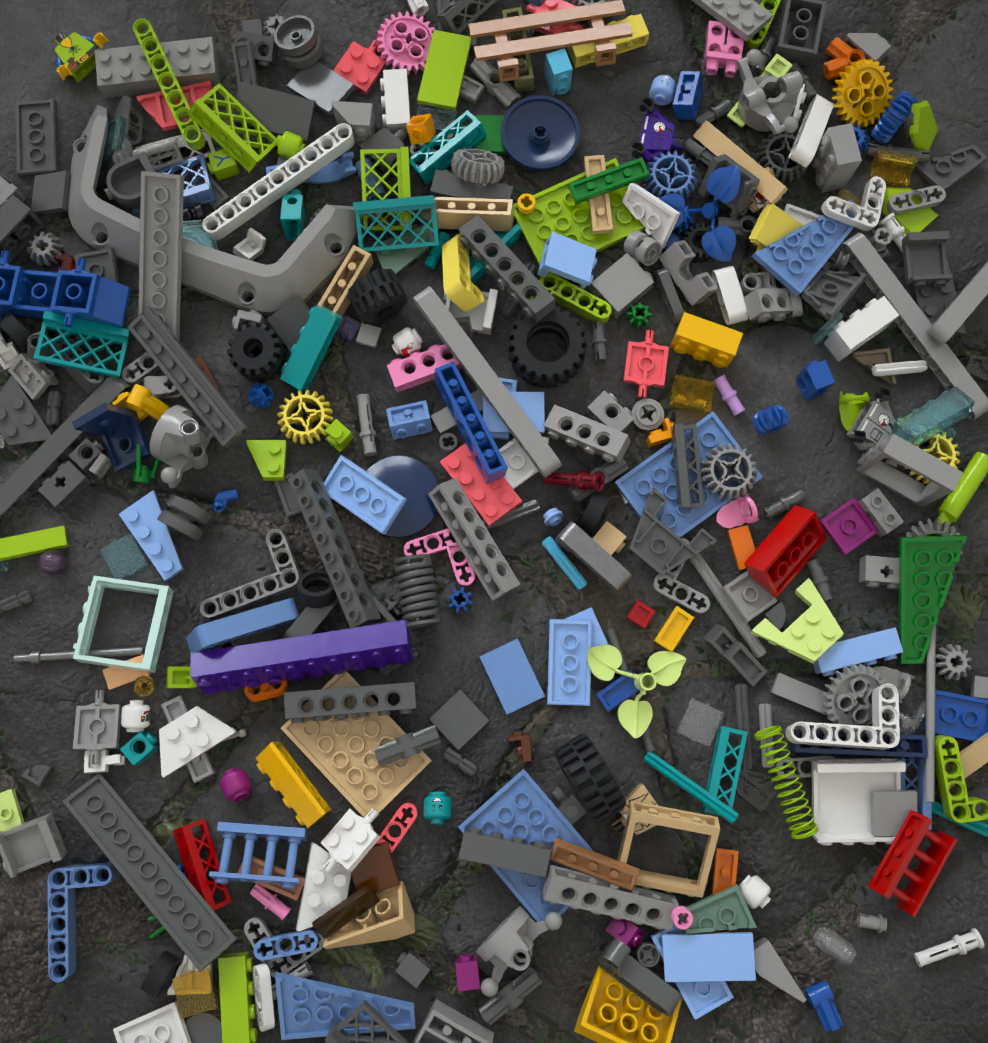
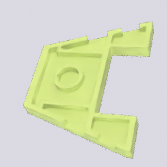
M808 578L795 590V594L809 606L784 632H780L765 618L752 630L751 634L756 637L760 636L768 640V643L787 649L789 653L814 664L844 633L814 584Z

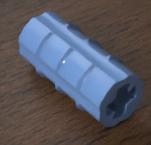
M365 158V163L371 168L373 166L371 159ZM359 160L355 167L358 177L361 179V160ZM372 173L366 178V183L371 188L379 181ZM381 183L374 191L383 198L386 193ZM373 193L369 196L370 201L379 200Z

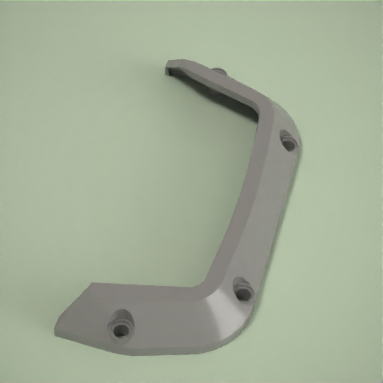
M97 105L80 139L76 140L73 144L74 153L71 163L67 205L68 216L73 228L91 248L95 250L113 248L116 253V259L139 268L140 219L101 200L96 194L108 134L107 108ZM326 204L284 255L274 264L268 265L228 254L182 237L181 285L244 311H257L262 316L273 315L298 295L307 303L337 273L358 237L355 211L352 206ZM361 215V223H362V224H363V215ZM335 249H341V252L333 253ZM248 297H254L252 301L245 302Z

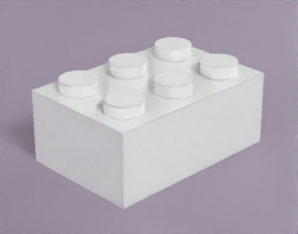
M885 296L879 300L874 298L861 311L858 309L849 316L848 320L845 322L841 321L834 326L833 330L827 334L829 338L824 344L839 362L885 330L899 314Z

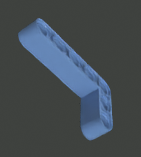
M289 598L199 625L193 629L186 640L191 653L214 650L220 644L294 622L299 617V612L294 598Z
M112 863L64 866L54 869L48 875V974L54 982H62L76 971L75 888L103 886L115 881L119 871ZM103 869L109 872L108 880L102 876ZM82 870L85 871L87 874L86 881H83L80 878V872ZM60 872L63 873L65 876V881L63 883L60 882L58 879V875ZM60 895L65 898L64 906L59 903ZM60 918L65 921V928L60 927ZM60 941L65 944V951L59 948ZM60 964L65 967V974L59 971Z

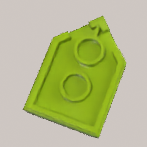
M921 101L920 103L912 104L911 113H914L913 125H910L909 134L915 149L930 150L938 127L928 101Z
M886 187L882 214L885 217L890 215L887 210V203L893 195L913 190L911 188ZM911 197L914 204H921L919 197ZM896 201L894 202V205H897L898 208L902 205L897 204ZM926 208L895 215V219L901 227L904 226V233L907 235L910 232H921L939 215L932 208Z

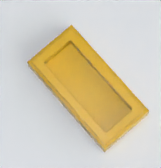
M676 606L654 639V642L667 651L673 652L694 617Z

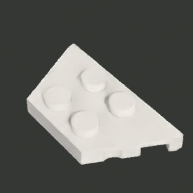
M199 706L194 707L159 729L162 777H167L237 733L236 729L207 713V711Z
M311 842L297 919V931L313 927L312 922L347 899L351 872L342 864L337 863L330 873L324 870L323 866L331 856L313 842Z

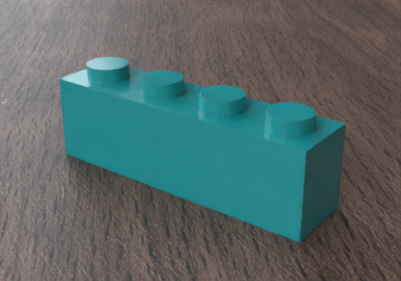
M315 305V307L310 309L307 315L309 319L306 325L299 331L300 338L297 344H294L290 350V359L281 369L282 375L280 379L300 391L309 388L343 319L342 316L323 305Z

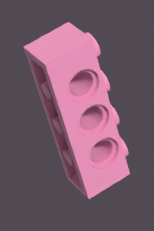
M439 344L433 345L424 352H414L405 359H394L387 365L397 393L434 380L435 368L454 361L458 371L463 368L454 356L450 360L443 358L447 353L452 354L445 344L441 346ZM428 360L435 362L431 367L425 366L424 363ZM408 367L416 369L412 374L405 372Z

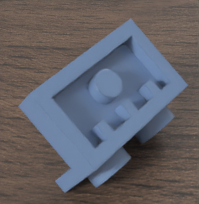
M426 400L386 409L394 440L433 431Z

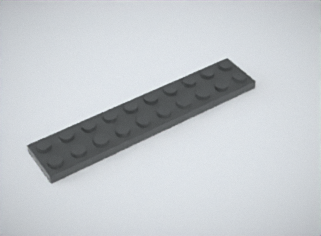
M100 772L62 801L199 972H202L237 940Z

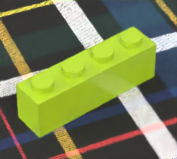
M250 951L223 954L218 958L222 1043L257 1042L258 1034L257 1028H254L253 1019L256 1018V1005L252 1004V995H254V983L251 981V972L254 966L253 958H250Z

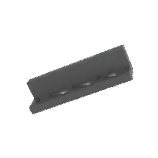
M453 0L436 17L440 23H446L452 33L460 34L468 27V24L476 20L497 0H488L486 3L480 2L481 0ZM470 3L476 4L473 15H467V6ZM456 15L462 16L461 25L457 29L451 21Z
M674 424L671 426L678 509L704 507L697 425ZM684 430L692 431V439L688 444L684 440ZM687 448L694 454V459L690 464L686 462L685 450ZM689 469L696 475V480L692 485L688 483L687 471ZM690 490L697 494L698 503L690 504Z

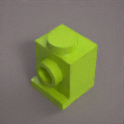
M337 419L325 430L327 434L325 440L339 452L354 439L351 431Z

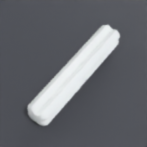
M919 360L876 364L872 366L871 370L874 376L923 372L927 370L928 366L926 361Z

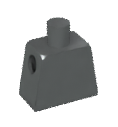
M382 128L359 147L360 149H400V147H405L403 141L408 135L402 128H398L394 134L386 128ZM364 155L365 158L371 159L373 165L378 161L374 155ZM387 155L383 160L392 167L397 162L396 155ZM382 163L376 167L384 175L388 172V169Z

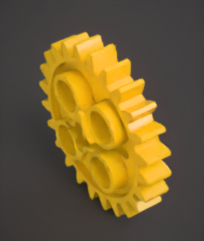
M862 59L851 62V66H845L846 72L839 73L842 79L835 80L838 88H833V91L837 92V95L833 96L832 99L837 100L833 107H839L836 115H842L841 121H847V124L853 123L855 127L860 124L861 127H867V125H873L874 120H880V114L886 112L884 107L890 106L887 100L893 98V96L889 95V92L894 90V88L889 87L888 84L893 80H887L890 72H883L885 66H879V61L873 62V59Z

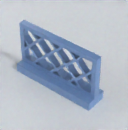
M204 155L155 171L157 173L174 174L175 171L181 169L183 170L181 175H184V179L188 173L194 175L190 183L184 181V186L187 187L184 190L183 207H192L195 203L199 202L203 205L216 201ZM201 163L202 166L198 172L191 170L194 165ZM199 178L205 180L204 184L195 186ZM140 207L132 208L134 215L140 219Z

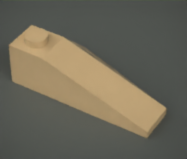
M401 881L399 886L378 890L376 894L379 896L380 902L326 939L323 938V947L331 949L395 940L415 933L414 911L404 883Z

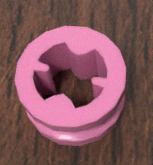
M677 906L671 912V920L679 929H687L692 925L693 915L685 906ZM680 913H682L686 918V920L683 922L679 920L678 915Z

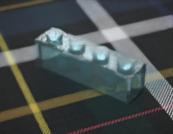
M958 387L950 391L946 390L938 398L929 400L919 409L915 408L904 418H898L893 424L894 428L891 435L895 434L909 443L919 446L969 416L975 401Z

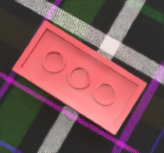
M466 443L440 461V464L452 479H457L471 504L488 526L494 524L503 515L522 503L520 497L504 477L486 484Z

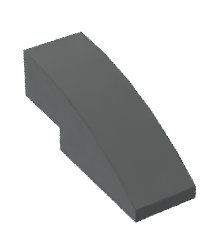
M716 624L703 638L751 686L754 687L767 673V670L747 648L737 641L724 626Z

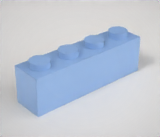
M896 627L836 642L813 664L815 673H823L825 677L836 674V669L843 668V666L850 669L851 664L863 663L864 666L876 664V659L884 658V661L896 659V654L903 652Z

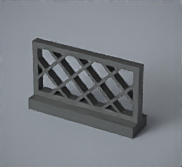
M366 1000L340 1023L336 1022L330 1027L325 1039L326 1043H359V1041L371 1043H408ZM365 1010L371 1016V1021L359 1020V1014ZM345 1026H355V1035L348 1034L343 1028ZM359 1027H370L371 1036L359 1035ZM375 1028H383L387 1032V1037L375 1036Z

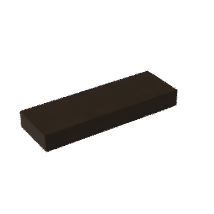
M367 884L312 922L313 927L326 939L379 903V896Z

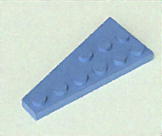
M846 210L847 215L850 218H854L853 212ZM822 215L815 221L802 226L784 238L771 243L766 248L755 252L751 257L792 293L798 296L854 227Z
M276 972L275 981L281 1040L325 1037L330 1027L336 1022L340 1023L365 1000L395 1030L416 1029L415 1006L412 1002ZM363 1010L359 1014V1020L371 1021V1016ZM345 1026L343 1028L348 1034H355V1026ZM359 1027V1034L371 1033V1028ZM375 1028V1032L385 1031L383 1028Z

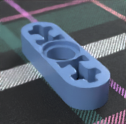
M305 929L303 931L265 937L255 944L253 952L255 957L262 961L310 952L318 945L319 935L313 929ZM306 934H309L310 938H314L311 946H308L306 942L300 943L298 945L300 949H297V939L295 936H298V941L304 940ZM288 938L292 941L293 946L291 950L284 951L281 948L280 943L282 939ZM274 940H276V951L278 953H275V949H270L266 955H264L263 951H259L263 943H265L266 947H270L275 944Z

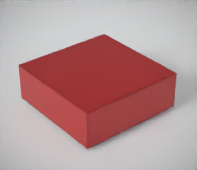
M637 600L626 619L645 629L655 610Z

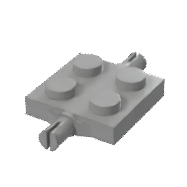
M104 690L95 691V703L76 706L73 749L91 751L89 764L92 765L99 764L100 751L119 749L122 706L120 704L108 705L104 703Z

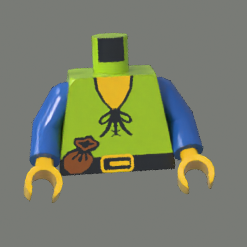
M76 32L68 37L62 33L56 36L55 42L58 44L55 48V52L58 55L55 59L56 71L64 81L65 77L71 75L79 83L96 68L95 50L103 49V44L109 42L101 32L97 33L94 37L80 36Z

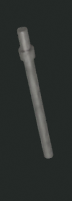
M144 647L89 650L88 656L103 658L144 655ZM32 651L30 654H15L14 663L31 662V664H41L43 661L73 659L74 651L47 653Z

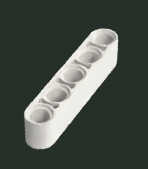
M816 94L807 108L788 158L805 168L815 156L834 105L832 102Z

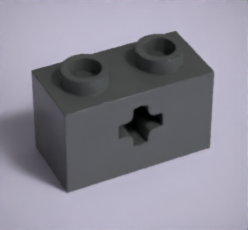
M68 460L57 468V472L52 477L43 481L38 491L56 508L63 511L93 481L78 466Z

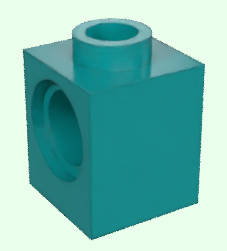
M139 732L120 750L133 766L141 765L160 747L156 744L158 742L157 738L151 732ZM141 741L146 745L143 753L138 750V744Z

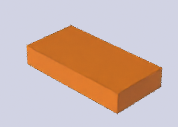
M748 525L727 530L738 571L746 569L744 563L755 551Z

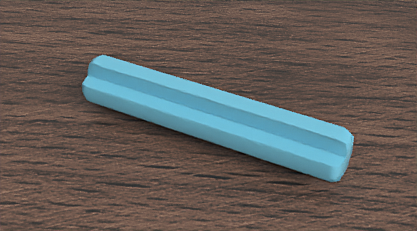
M549 536L544 539L542 545L576 588L580 590L585 587L587 581L553 538Z

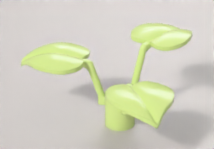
M611 645L590 647L587 652V662L595 677L603 681H609L616 672L617 674L635 679L634 684L640 690V693L636 696L635 701L626 700L619 706L618 720L633 738H639L647 730L653 715L650 703L639 701V699L646 694V691L654 689L656 684L662 686L674 684L681 674L686 658L675 652H656L647 661V666L652 672L637 675L617 669L622 664V656L616 647Z

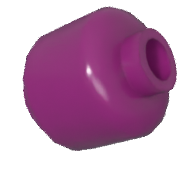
M236 768L225 771L224 777L219 783L226 799L233 800L234 802L247 798L252 789L246 772L241 769L236 770Z

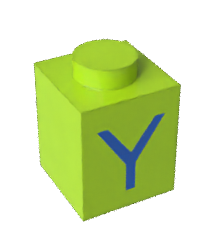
M225 149L208 154L210 162L207 163L211 175L215 174L218 181L240 174L236 160Z

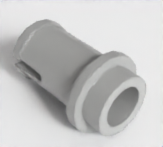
M858 913L857 927L874 929L881 933L887 929V918L880 914L873 916Z

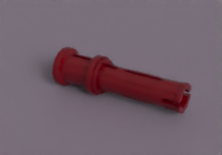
M581 471L578 474L553 472L546 478L543 477V481L547 485L577 486L580 490L588 488L601 491L605 484L604 475L600 472L595 474H588L586 471Z

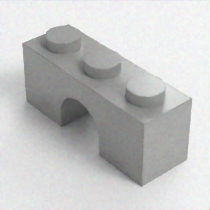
M682 240L674 242L659 259L663 267H666L672 276L675 285L683 292L687 302L694 306L703 303L718 289V286L708 272L698 274L695 277L690 273L689 264L696 255L687 242Z

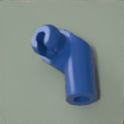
M232 489L219 492L212 503L213 511L220 513L225 509L230 500L239 499L238 490Z

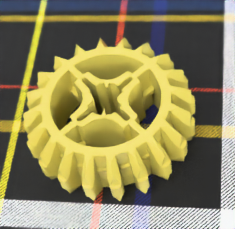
M307 389L305 395H303L302 391L298 390V396L295 397L291 393V400L284 398L286 406L280 405L279 407L284 412H279L277 415L279 418H282L278 421V424L282 426L281 431L286 433L288 439L293 437L294 443H297L300 439L301 444L305 445L306 439H308L310 444H313V438L320 441V434L327 436L324 429L329 427L330 424L328 422H333V417L329 416L333 413V410L329 408L330 403L328 401L324 402L325 397L323 395L318 397V392L316 391L311 395L310 390ZM306 403L314 404L321 410L308 409ZM299 406L298 411L291 416L292 411ZM304 410L309 416L306 420L307 424L303 420V415H305ZM321 418L319 424L312 429L313 423ZM291 424L303 425L305 431L295 430L291 427Z
M926 429L924 432L919 431L916 435L910 437L908 442L917 447L922 442H929L926 449L922 450L958 469L956 465L961 460L956 457L961 452L955 451L958 444L952 445L951 441L953 438L947 439V432L939 434V429H935L933 432L931 429ZM913 471L909 473V475L911 476L914 474L917 475L916 481H919L923 478L924 484L930 482V480L922 477L921 475Z

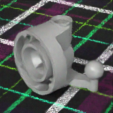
M757 49L750 50L746 57L736 61L743 82V88L738 100L740 117L746 125L757 131H772L774 135L784 131L793 133L798 128V120L792 117L791 114L794 110L795 100L800 93V89L803 87V78L800 72H790L778 78L769 75L753 78L748 64L752 66L758 65L762 60V54ZM765 94L770 95L774 98H768L766 100Z
M181 405L170 407L161 416L155 425L150 440V453L153 457L171 466L161 471V479L168 483L170 488H175L178 485L183 472L192 467L202 469L207 466L208 456L206 448L210 438L214 436L207 426L198 425L192 410Z
M518 906L476 950L485 962L490 960L494 965L492 977L486 978L481 983V991L484 995L491 997L497 994L499 989L498 983L508 966L518 971L525 970L529 966L533 953L534 939L549 929L553 931L558 930L562 925L560 914L550 912L546 915L545 920L534 922L521 906ZM518 952H522V953H524L526 956H522V955H520Z

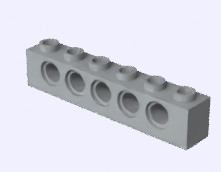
M454 478L443 482L429 492L430 499L491 600L494 601L519 586L518 579L457 479Z
M553 865L549 866L542 888L544 900L551 904H563L576 910L584 909L596 915L605 914L617 920L625 919L638 925H650L658 930L666 929L672 931L674 923L671 920V912L675 907L679 906L675 895L634 886L633 891L588 874ZM566 888H572L569 891H564Z

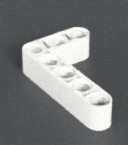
M889 683L878 686L873 690L872 726L796 722L787 727L785 732L786 738L794 744L882 750L893 748L898 745L900 740L898 690ZM882 689L887 691L889 695L888 700L882 697ZM883 711L889 715L888 722L882 718ZM795 727L802 731L801 738H797L794 735ZM817 728L823 731V740L817 738ZM839 730L846 734L845 741L839 739ZM861 732L866 733L868 736L866 743L860 738ZM884 733L890 738L889 744L883 741L882 736Z

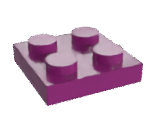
M854 498L819 521L843 556L879 532Z

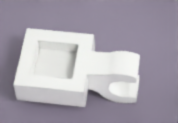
M0 333V364L5 370L11 367L20 355V352L13 342L6 344Z
M107 749L100 751L99 764H89L91 751H85L84 773L86 774L108 772L109 765H125V756H121V754L109 755V750Z

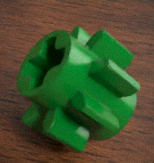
M641 302L635 307L631 304L629 308L631 312L626 314V317L630 318L629 325L633 324L637 326V329L642 324L647 326L649 323L647 319H650L652 313H648L649 306L641 305Z

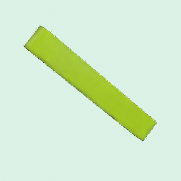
M146 19L136 20L133 24L135 35L185 141L193 150L202 149L205 145L204 135L199 125L187 114L191 109L153 27ZM165 65L162 69H158L159 66ZM168 83H173L170 87H166ZM177 100H181L179 104L174 105ZM187 117L190 118L189 121L185 123L182 122L183 119ZM198 135L197 139L190 140L192 136Z

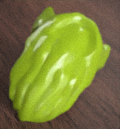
M840 391L839 413L841 423L846 431L850 430L863 405L869 403L870 397H868L867 392L863 395H855L853 393L843 395L842 391Z

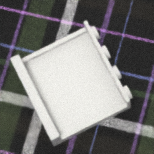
M899 758L812 759V815L814 816L812 822L816 823L819 831L812 837L821 845H832L833 842H841L844 845H854V842H862L867 845H874L876 842L892 844L896 836H873L871 834V791L901 790V772H906V763Z

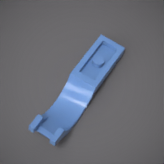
M343 153L338 160L329 163L302 183L331 184L356 173V167H353L352 159L355 158L354 153ZM280 165L266 167V174ZM295 169L292 172H298L300 169ZM279 180L276 182V184H280L284 180Z

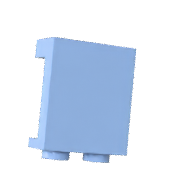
M552 232L545 242L537 275L545 278L548 272L579 283V288L584 290L586 286H590L593 280L591 272L597 262V258H595L597 249Z

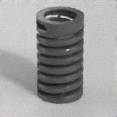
M418 554L395 559L393 561L395 573L398 575L396 582L399 583L397 589L400 591V606L403 607L401 614L404 615L402 620H406L408 629L441 623L438 608L422 609L438 605L437 600L421 601L436 598L437 593H419L435 590L436 585L414 586L430 583L435 580L434 576L413 578L433 573L432 568H423L432 565L431 555ZM434 615V618H426V616Z

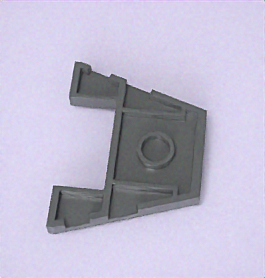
M652 488L628 549L657 574L662 576L717 540L701 528L689 544H687L655 517L668 499L655 488Z

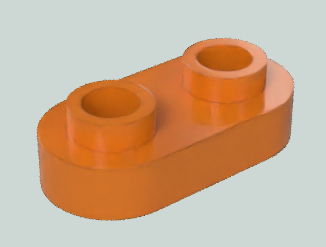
M282 680L279 683L281 686L278 689H275V686L278 684L263 683L256 688L245 686L244 693L250 701L259 702L283 695L288 689L287 680ZM256 690H260L258 694H254Z

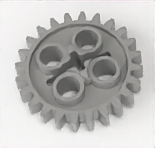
M851 664L850 669L843 666V673L835 671L837 678L830 677L829 679L832 684H825V687L829 690L822 693V695L827 697L826 700L822 701V704L828 707L823 712L828 714L827 719L832 724L869 726L872 724V696L870 699L869 696L876 687L885 684L886 679L880 676V672L870 666ZM882 689V697L884 699L888 698V693Z

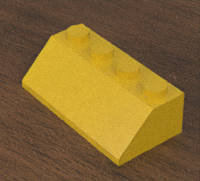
M280 741L271 742L256 757L258 761L257 767L263 774H268L271 778L269 781L275 791L280 790L284 796L283 802L289 809L293 808L297 813L295 817L302 826L311 827L332 810Z

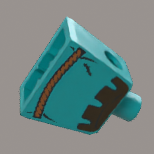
M292 189L289 191V194L282 196L280 220L287 241H295L307 227V209L304 197L298 189Z

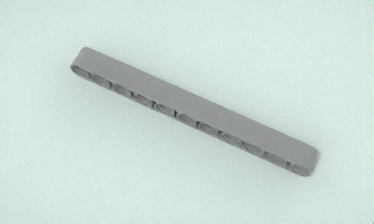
M857 233L842 243L841 250L843 254H850L848 261L859 275L860 272L867 273L865 283L879 300L885 296L897 311L899 316L894 322L921 358L927 362V366L964 415L974 421L988 411V398L949 346L946 343L941 345L927 333L932 324L868 239L862 233Z
M429 286L414 296L412 299L418 309L542 476L546 478L560 468L562 463L435 291Z

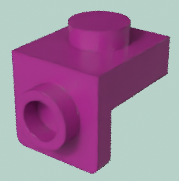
M613 918L606 928L609 934L625 943L630 949L637 947L643 939L644 930L629 920Z

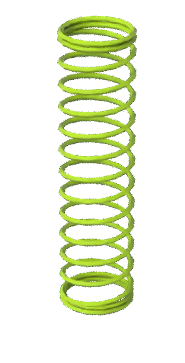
M781 726L762 729L754 735L757 741L774 735H782V737L775 742L761 745L759 749L770 747L776 743H785L782 748L766 752L762 757H767L780 751H788V754L784 757L769 760L765 765H771L783 759L791 760L789 764L770 769L768 773H774L786 767L794 768L792 772L773 777L771 781H778L790 775L797 776L794 781L776 785L774 789L785 788L793 783L800 784L799 788L779 793L777 797H785L797 791L803 792V795L799 798L785 800L780 805L785 806L801 799L806 800L804 805L788 808L783 813L789 814L802 808H809L806 814L791 816L786 819V822H793L805 816H812V820L809 822H801L790 826L789 830H794L791 836L793 839H804L813 836L819 831L816 823L812 822L814 816L809 814L811 807L806 806L808 799L803 798L805 791L800 790L802 783L797 782L799 775L794 773L796 767L791 765L793 759L788 757L790 751L784 749L787 743L781 741L784 738V735L780 733L782 731ZM812 829L805 834L796 835L799 832Z

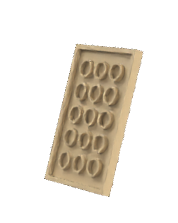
M345 671L343 674L335 675L321 689L358 687L361 685ZM351 696L346 700V706L349 709L355 708L357 700ZM371 696L368 697V705L370 707L377 706L378 703ZM332 698L325 701L324 706L326 710L331 711L334 709L335 702ZM309 700L303 706L305 712L312 711V701ZM369 712V717L356 718V714H348L347 719H335V715L326 716V720L313 721V717L304 718L305 722L291 723V719H289L281 727L282 731L364 818L372 808L380 813L432 761L421 750L420 753L405 759L400 758L380 766L376 759L374 748L395 741V738L406 735V733L389 715L378 716V712Z

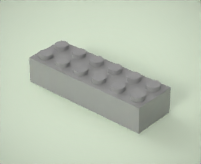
M212 37L161 43L180 86L208 80L211 81L212 86L220 83L218 52ZM141 45L95 50L97 86L104 98L123 97L124 94L131 96L162 91ZM165 65L159 66L158 69H162ZM168 83L166 87H170L173 83Z

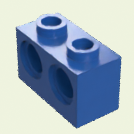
M681 71L673 101L676 119L696 120L704 88L700 71Z
M815 360L806 364V368L801 370V374L796 378L805 401L823 395L835 383L826 360L821 362Z

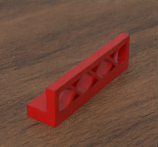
M205 818L173 830L189 882L213 911L232 903L227 885H217L218 883H215V880L211 882L206 877L208 868L219 872L220 863ZM200 825L202 831L200 840L193 836L191 828ZM201 847L208 850L209 856L207 861L200 858L199 852ZM215 889L222 893L224 900L218 904H215L213 899Z

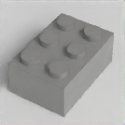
M852 123L829 127L818 145L811 165L815 168L816 184L820 186L821 193L844 189L862 161Z

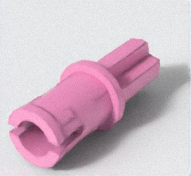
M256 884L250 891V894L265 906V910L268 908L282 921L291 910V908L276 897L277 894L273 895L261 885Z

